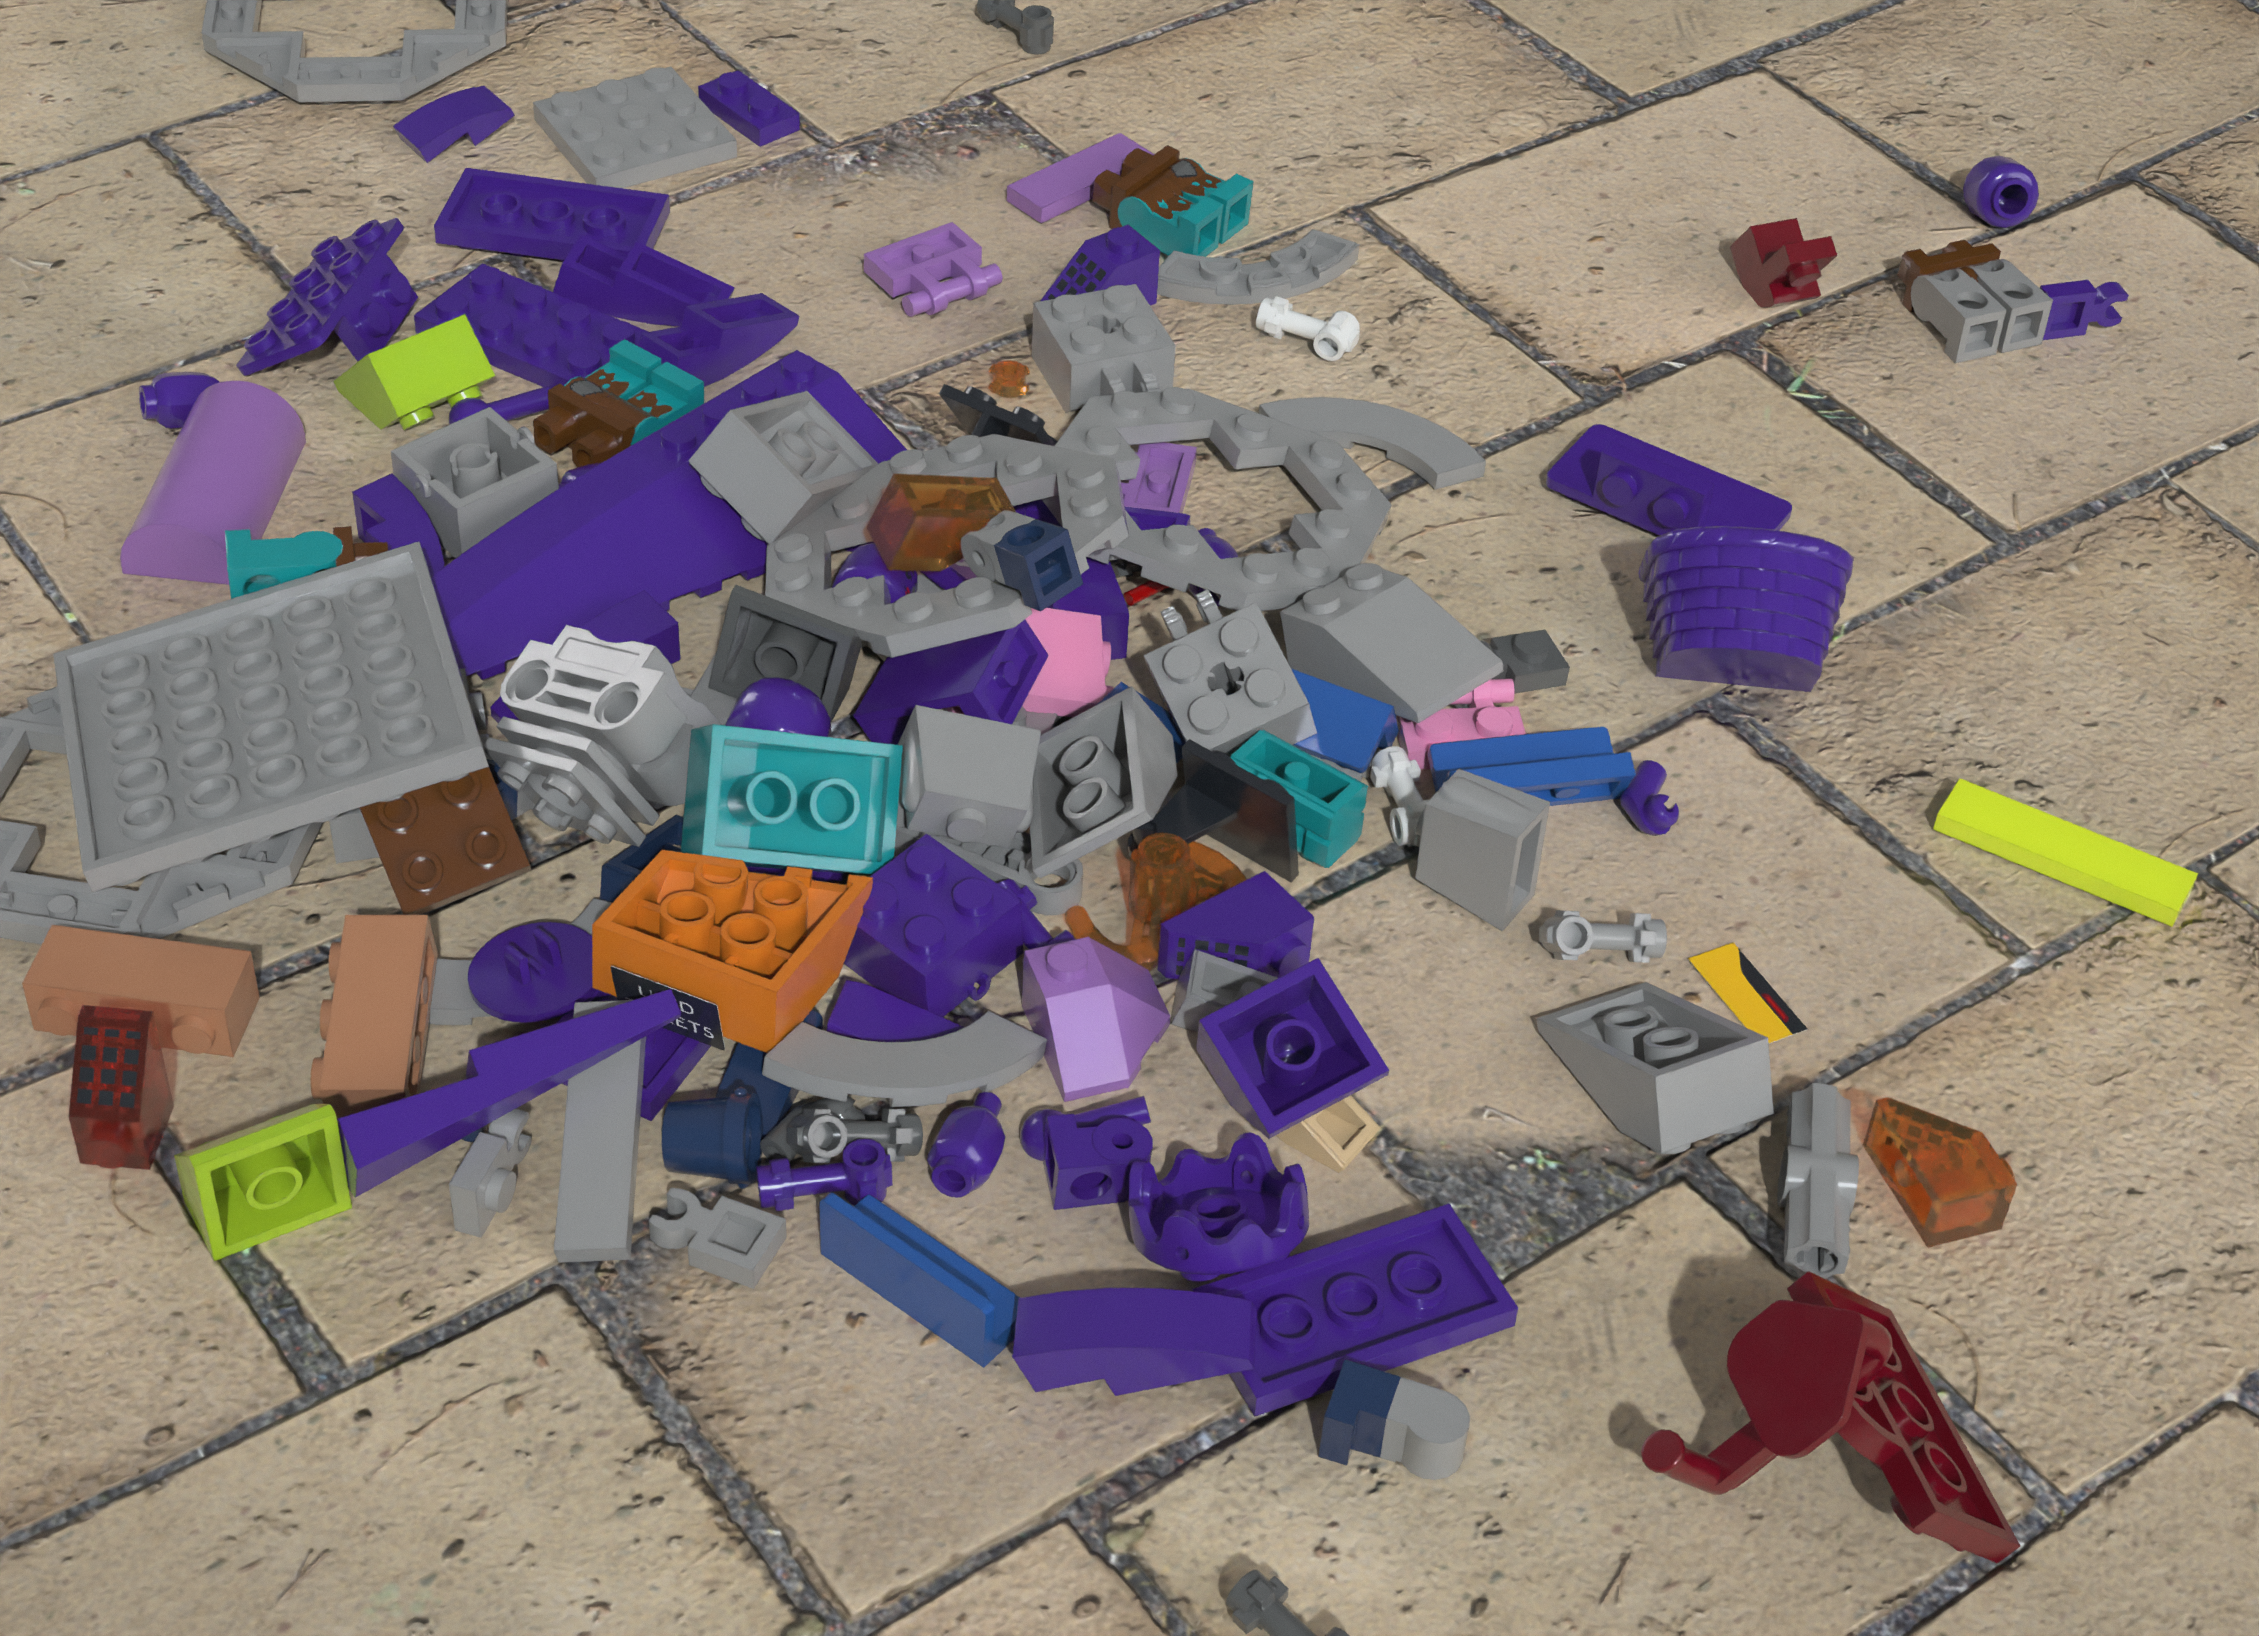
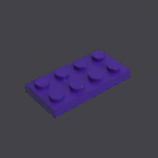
M465 168L434 224L435 240L439 244L454 245L466 250L484 249L506 252L518 257L536 256L558 259L563 262L579 236L583 234L628 255L636 241L652 249L654 248L670 213L669 194Z
M483 263L414 315L415 331L418 334L465 314L490 365L539 386H550L551 388L559 383L565 385L570 379L577 376L585 378L610 362L609 348L624 339L638 346L641 333L648 332L626 321L614 318Z
M1450 1204L1192 1290L1194 1292L1212 1293L1251 1300L1257 1309L1254 1369L1230 1374L1254 1417L1333 1390L1345 1359L1381 1371H1387L1515 1326L1518 1306Z

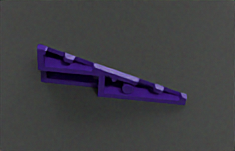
M665 990L469 1050L465 1080L338 1118L337 1123L348 1188L355 1198L680 1018L681 1011L672 990Z

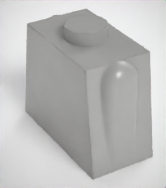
M915 705L898 745H903L901 764L902 803L906 813L907 829L951 837L960 842H977L1009 848L1016 833L1026 831L1032 821L1034 771L1041 730Z
M1458 769L1425 804V809L1418 820L1416 835L1421 837L1415 879L1503 931L1535 895L1550 802Z

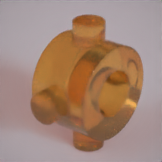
M1005 360L990 367L989 371L993 375V382L989 383V390L992 393L1005 398H1014L1028 392L1029 385L1026 384V376L1030 374V370L1026 365L1017 361Z

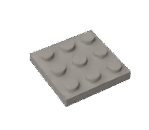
M672 67L652 68L644 74L621 80H605L597 86L574 92H559L551 98L533 102L534 120L587 184L626 188L737 158V140Z

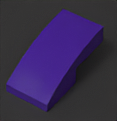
M479 86L438 98L407 115L393 125L400 139L428 163L462 136L466 137L475 146L515 115L512 109L487 87Z

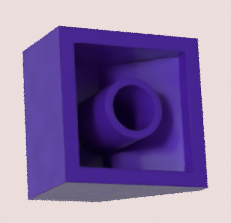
M1319 958L1199 1020L1197 1052L1230 1106L1268 1139L1389 1074V1069Z

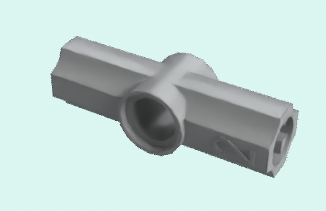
M1812 1083L1802 1091L1792 1092L1787 1110V1145L1785 1146L1780 1166L1777 1204L1778 1207L1785 1208L1784 1264L1791 1267L1797 1273L1798 1278L1810 1271L1827 1279L1835 1274H1844L1849 1260V1217L1852 1213L1856 1197L1859 1158L1857 1155L1850 1154L1851 1101L1842 1097L1838 1092L1837 1086Z

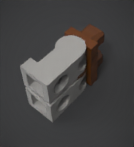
M1966 240L1950 242L1942 249V254L1927 256L1921 249L1904 252L1901 257L1898 277L1906 285L1902 305L1910 313L1915 312L1922 321H1930L1947 339L1944 352L1954 363L1996 355L1997 349L2001 353L2037 346L2041 345L2053 299L2012 263L2005 259H1999L2001 251L1993 243L1972 247Z

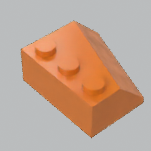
M661 850L592 924V988L616 996L610 967L614 966L716 1004L718 1006L723 1037L769 1053L806 1018L839 977L856 933L857 925L862 917L863 906L872 891L873 877L849 874L846 885L812 880V869L787 866L784 876L748 872L743 860Z

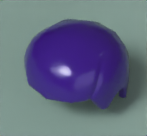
M764 677L750 684L736 701L725 725L829 737L832 731L831 719L820 698L800 683L780 677Z

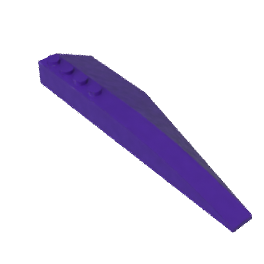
M796 350L554 491L434 574L431 579L459 669H465L466 676L476 673L481 680L505 672V661L519 657L530 640L553 645L566 625L578 628L610 607L644 590L667 611L670 610V600L694 591L701 598L722 590V580L740 573L746 580L765 574L767 545L769 544L753 536L744 527L741 521L742 516L726 499L712 494L703 485L701 474L689 463V459L732 409L808 391L878 464L891 460L893 456L907 449L837 371Z

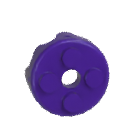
M1251 1132L1239 1135L1234 1141L1231 1152L1223 1158H1208L1193 1149L1180 1151L1168 1175L1159 1182L1154 1166L1150 1162L1137 1160L1132 1164L1129 1175L1131 1237L1137 1250L1149 1261L1166 1269L1178 1271L1183 1278L1191 1281H1207L1218 1277L1220 1274L1253 1270L1270 1263L1282 1261L1303 1241L1309 1229L1308 1192L1302 1167L1300 1164L1286 1166L1284 1175L1281 1174L1272 1162L1266 1143L1259 1135Z

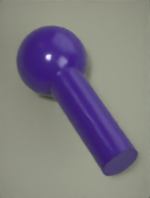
M546 386L490 403H486L479 398L462 399L451 408L449 425L488 407H491L506 421L548 410V390L551 387Z
M1144 1096L1074 1115L1077 1128L1097 1127L1104 1121L1114 1118H1127L1142 1125L1151 1123ZM1041 1109L1029 1115L1024 1121L1020 1130V1143L1023 1150L1030 1157L1043 1161L1046 1116L1063 1115L1060 1111Z

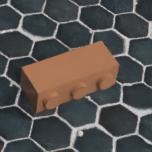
M345 915L341 942H332L330 946L329 976L331 982L335 983L333 998L323 999L321 1004L320 1033L322 1040L326 1041L324 1057H315L313 1059L310 1081L313 1099L322 1100L323 1104H331L337 1119L407 1098L420 1092L438 956L428 915Z
M51 925L22 982L33 1029L36 1031L50 1032L61 1036L73 1035L117 1041L127 1045L139 1044L184 1050L194 1054L206 1053L234 1057L260 999L251 951ZM84 1027L98 1028V1035L83 1034ZM105 1029L120 1030L119 1037L105 1036ZM127 1031L141 1032L140 1039L126 1038Z

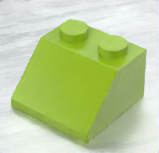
M464 314L367 354L333 382L338 392L380 430L400 422L405 431L432 419L434 414L431 408L448 401L452 408L456 402L462 399L482 397L483 395L479 387L492 379L495 374Z
M311 1104L174 1155L184 1202L213 1261L352 1209L337 1117L331 1104Z

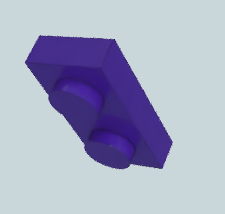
M739 70L724 73L719 78L698 86L699 98L709 110L759 147L800 130V114L798 111Z

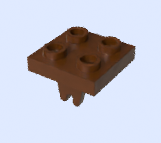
M489 767L470 772L467 776L455 781H442L407 792L392 801L376 802L360 807L403 915H421L531 871L526 854Z

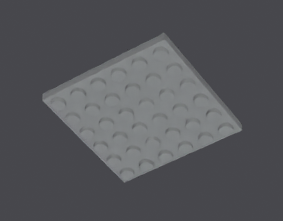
M420 542L53 654L82 870L92 893L112 886L128 885L149 874L181 864H194L215 853L247 843H260L281 832L313 822H326L334 819L341 813L376 802L392 801L407 792L442 781H455L467 776L470 772L489 767Z

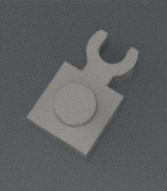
M514 1109L491 1122L488 1134L482 1132L478 1134L449 1183L455 1231L482 1238L496 1212L504 1213L509 1207L516 1187V1174L511 1170L515 1164H519L524 1159L532 1142L531 1136L521 1134L523 1127L529 1119V1112Z
M670 1188L668 1191L667 1207L669 1214L681 1218L667 1220L661 1216L652 1215L649 1219L650 1239L656 1245L666 1249H680L688 1246L690 1266L752 1289L755 1288L787 1238L785 1218L721 1196L714 1208L710 1210L702 1207L700 1201L693 1193L679 1188Z

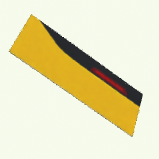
M1734 942L1688 958L1743 1026L1768 1037L1769 1044L1808 1030Z

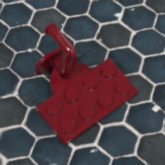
M1810 1271L1806 1272L1787 1288L1793 1301L1778 1300L1772 1303L1746 1324L1735 1335L1730 1344L1727 1355L1728 1374L1751 1421L1707 1456L1686 1448L1683 1439L1672 1430L1661 1429L1655 1431L1646 1438L1642 1445V1461L1649 1470L1655 1473H1663L1676 1481L1712 1495H1722L1743 1484L1777 1456L1787 1459L1804 1457L1837 1432L1857 1452L1869 1459L1879 1470L1883 1471L1894 1492V1495L1890 1498L1891 1506L1900 1521L1917 1535L1924 1533L1948 1543L1959 1552L1966 1550L1995 1563H1999L2020 1547L2017 1538L1893 1312Z

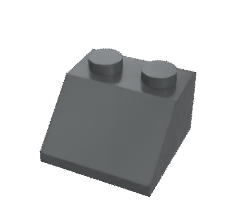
M735 585L731 591L708 688L738 699L750 684L764 677L790 679L807 687L820 698L832 722L849 691L862 641L854 629Z

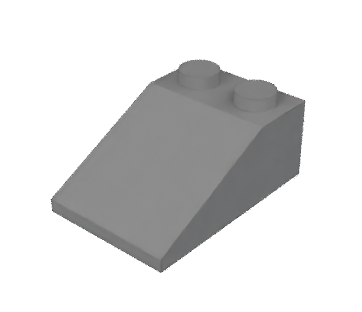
M808 391L730 410L689 459V463L701 474L703 485L715 496L726 499L742 516L741 521L744 527L753 536L766 541L768 544L772 543L878 465L871 455Z
M1364 563L1355 565L1347 570L1346 575L1323 588L1307 592L1302 600L1280 612L1288 664L1291 669L1394 706L1395 715L1416 723H1420L1504 671L1503 662L1497 655L1406 576L1382 569L1377 564Z
M1132 686L1040 735L1034 771L1033 817L1030 824L1033 871L1040 879L1153 820L1178 776L1173 735Z
M1644 982L1537 1018L1539 1033L1619 1131L1650 1147L1653 1152L1659 1154L1681 1153L1689 1149L1693 1142L1715 1134L1739 1132L1747 1126V1123L1774 1114L1768 1037L1652 984Z

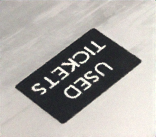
M610 967L617 1001L636 1000L671 989L681 1011V1017L662 1028L720 1050H725L719 1011L716 1004L617 967Z

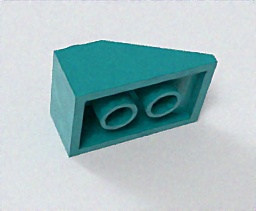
M716 724L691 729L681 852L743 860L747 867L787 869V866L812 869L817 872L873 875L894 859L903 745Z

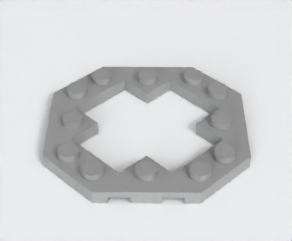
M207 0L201 32L205 51L298 102L332 105L346 101H366L371 104H384L389 101H402L505 47L508 0H456L455 28L404 30L402 56L304 58L305 41L303 31L257 32L262 0Z
M1169 387L1164 391L1140 393L1120 391L1114 395L1090 396L1055 445V447L1114 458L1120 480L1136 479L1141 459L1130 447V445L1210 438L1234 469L1284 465L1322 510L1320 512L1296 514L1293 516L1289 535L1301 548L1298 551L1271 554L1253 553L1244 557L1220 559L1193 525H1171L1168 528L1141 530L1125 510L1129 537L1114 549L1104 548L1096 550L1087 556L1106 564L1110 560L1124 559L1143 566L1141 577L1185 593L1190 584L1215 592L1220 599L1218 605L1234 611H1238L1257 602L1261 611L1288 608L1302 600L1307 592L1323 588L1346 575L1347 570L1351 567L1364 564L1372 551L1377 535L1381 534L1387 522L1392 506L1337 441L1192 389ZM1059 495L1042 499L1063 527Z
M997 434L983 437L975 435L961 436L952 440L947 446L924 452L917 449L902 451L893 456L891 460L879 463L767 545L765 596L854 629L861 640L871 643L874 653L892 658L1014 628L1032 614L1031 608L1024 605L1020 590L997 582V580L991 582L990 579L985 577H975L960 583L956 588L931 594L915 592L901 597L895 603H891V596L884 575L869 579L852 577L841 581L831 588V552L888 538V509L998 482V489L1004 508L1059 495L1063 528L1069 531L1080 574L1089 569L1086 557L1092 552L1104 548L1114 549L1129 537L1121 480L1114 458Z
M58 686L28 697V708L0 717V799L30 749L67 754ZM0 820V938L42 944L51 925L156 939L163 938L293 884L322 823L313 822L275 834L270 839L260 843H247L231 848L226 855L212 854L194 864H181L146 875L138 891L108 887L92 893L88 883L25 873L41 846L37 826Z

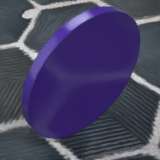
M558 922L530 923L497 935L476 953L469 966L468 985L473 1000L487 1014L511 1022H539L569 1013L574 1010L575 1003L586 1002L597 990L592 988V936L578 927Z

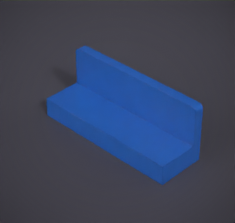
M1292 669L1309 702L1317 734L1293 744V746L1310 755L1332 761L1337 765L1359 773H1364L1367 770L1377 748L1392 747L1399 732L1394 706Z
M1605 727L1438 743L1431 745L1427 753L1435 793L1458 769L1549 801L1550 806L1620 799L1623 791L1636 776L1631 752L1614 754L1609 732Z
M832 1192L820 1201L821 1254L983 1368L1014 1340L1018 1300L1020 1298L1015 1293L870 1194L854 1207Z

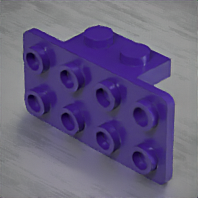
M393 218L381 224L377 219L371 220L360 226L351 236L342 240L338 236L329 237L312 250L311 256L314 258L307 268L291 279L289 285L292 289L287 296L269 309L267 312L269 321L263 329L257 331L245 342L244 347L247 351L236 365L243 376L318 348L326 341L333 330L357 361H360L367 354L385 347L418 298L408 279L398 270L387 255V252L404 230V226L398 218Z
M1602 424L1592 425L1547 472L1546 478L1548 488L1564 494L1567 498L1585 503L1611 514L1621 521L1632 523L1657 535L1676 529L1715 526L1762 528L1780 531L1790 519L1792 512L1791 503Z

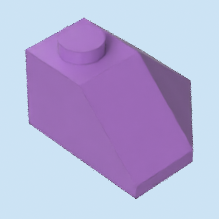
M1089 937L1024 951L1022 1008L1033 1032L1047 1039L1044 1058L1063 1101L1068 1102L1129 1088L1141 1070L1142 1058L1154 1041L1157 1043L1160 1041L1170 1025V1014L1149 970Z

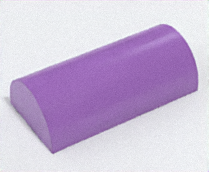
M246 381L219 382L206 388L197 397L122 546L120 560L123 574L229 585L225 530L250 529L251 540L262 539L306 443L302 422L296 411L286 400L270 389Z

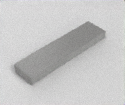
M632 1000L578 1002L574 1006V1018ZM646 1036L568 1079L554 1253L559 1263L630 1260Z

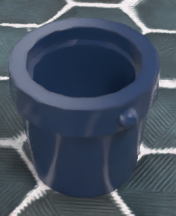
M737 1087L735 1092L731 1093L728 1097L669 1102L664 1113L662 1125V1157L666 1170L673 1173L726 1179L730 1184H737L741 1189H745L749 1184L755 1183L757 1179L756 1166H760L762 1160L760 1142L763 1139L762 1108L757 1093H748L744 1087Z

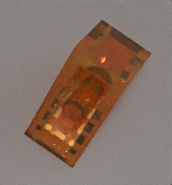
M893 474L866 528L888 570L942 571L964 558L960 543L961 538L970 531L981 530L993 517L1004 510L1016 511L997 478Z
M1889 1097L1876 1100L1863 1147L1927 1248L2001 1230L2015 1194L2017 1183L2011 1166L2005 1159L1998 1156L1985 1135L1975 1129Z

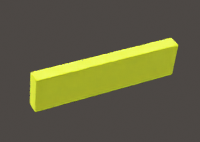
M1959 778L1939 810L1933 830L2172 927L2187 901L2198 875L2196 872Z

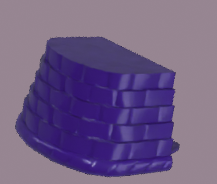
M1730 526L1676 529L1656 537L1647 548L1639 567V579L1644 582L1643 602H1647L1646 621H1650L1649 639L1653 640L1652 658H1657L1655 677L1811 692L1821 676L1823 660L1828 655L1829 643L1834 635V624L1840 618V607L1846 595V585L1852 576L1854 557L1841 546L1824 539L1773 529Z

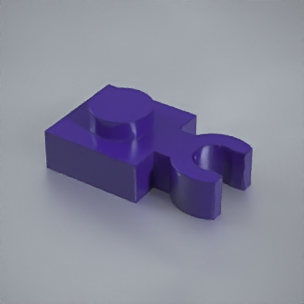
M2089 280L2041 285L2040 289L2053 299L2043 340L2085 335L2089 322L2097 321L2099 325L2104 327H2111L2121 323L2122 317L2110 305L2115 302L2127 301L2129 295L2117 282H2107L2097 288Z

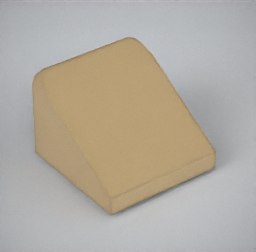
M1350 1095L1276 1136L1285 1144L1340 1173L1351 1163L1381 1127Z

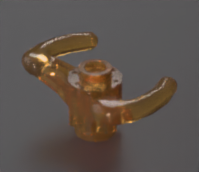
M1155 833L1145 837L1139 843L1138 849L1133 850L1130 858L1129 911L1134 915L1130 945L1116 944L1104 936L1096 928L1084 907H1070L1065 913V921L1075 939L1089 937L1145 967L1150 972L1158 964L1161 923L1247 880V878L1236 864L1222 853L1195 841L1187 844L1179 836L1170 833ZM1146 924L1150 926L1149 935H1144Z

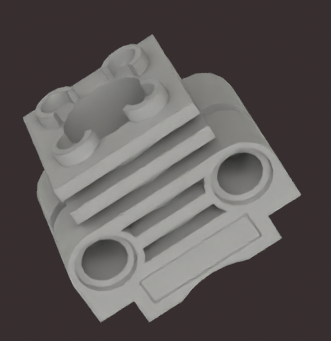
M566 625L553 645L530 640L501 684L500 696L506 706L520 721L502 717L496 727L511 743L489 737L484 743L483 749L500 766L497 773L501 780L516 791H523L535 804L532 809L534 815L549 827L558 831H565L567 827L582 830L590 838L603 844H609L613 839L640 847L646 836L632 820L654 826L660 816L646 800L668 806H678L685 803L691 729L712 724L720 725L721 723L705 704L695 701L684 692L675 676L673 666L656 646L637 641L622 643L606 642L593 636L589 630Z

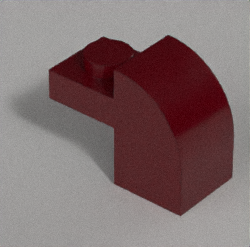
M1797 218L1750 226L1730 246L1743 288L1757 305L1763 308L1820 297L1821 293L1817 279L1822 276L1821 270L1838 256L1832 236L1804 241Z

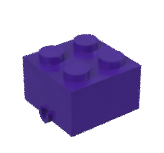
M925 834L870 876L873 877V888L863 906V914L857 925V930L844 964L875 988L944 1017L968 997L975 1001L981 999L988 992L991 979L1024 953L1021 900L933 837ZM975 983L981 985L978 990L973 986Z

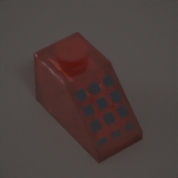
M82 1005L77 1021L68 1115L80 1164L98 1165L111 1169L122 1167L150 1170L174 1108L154 1012Z

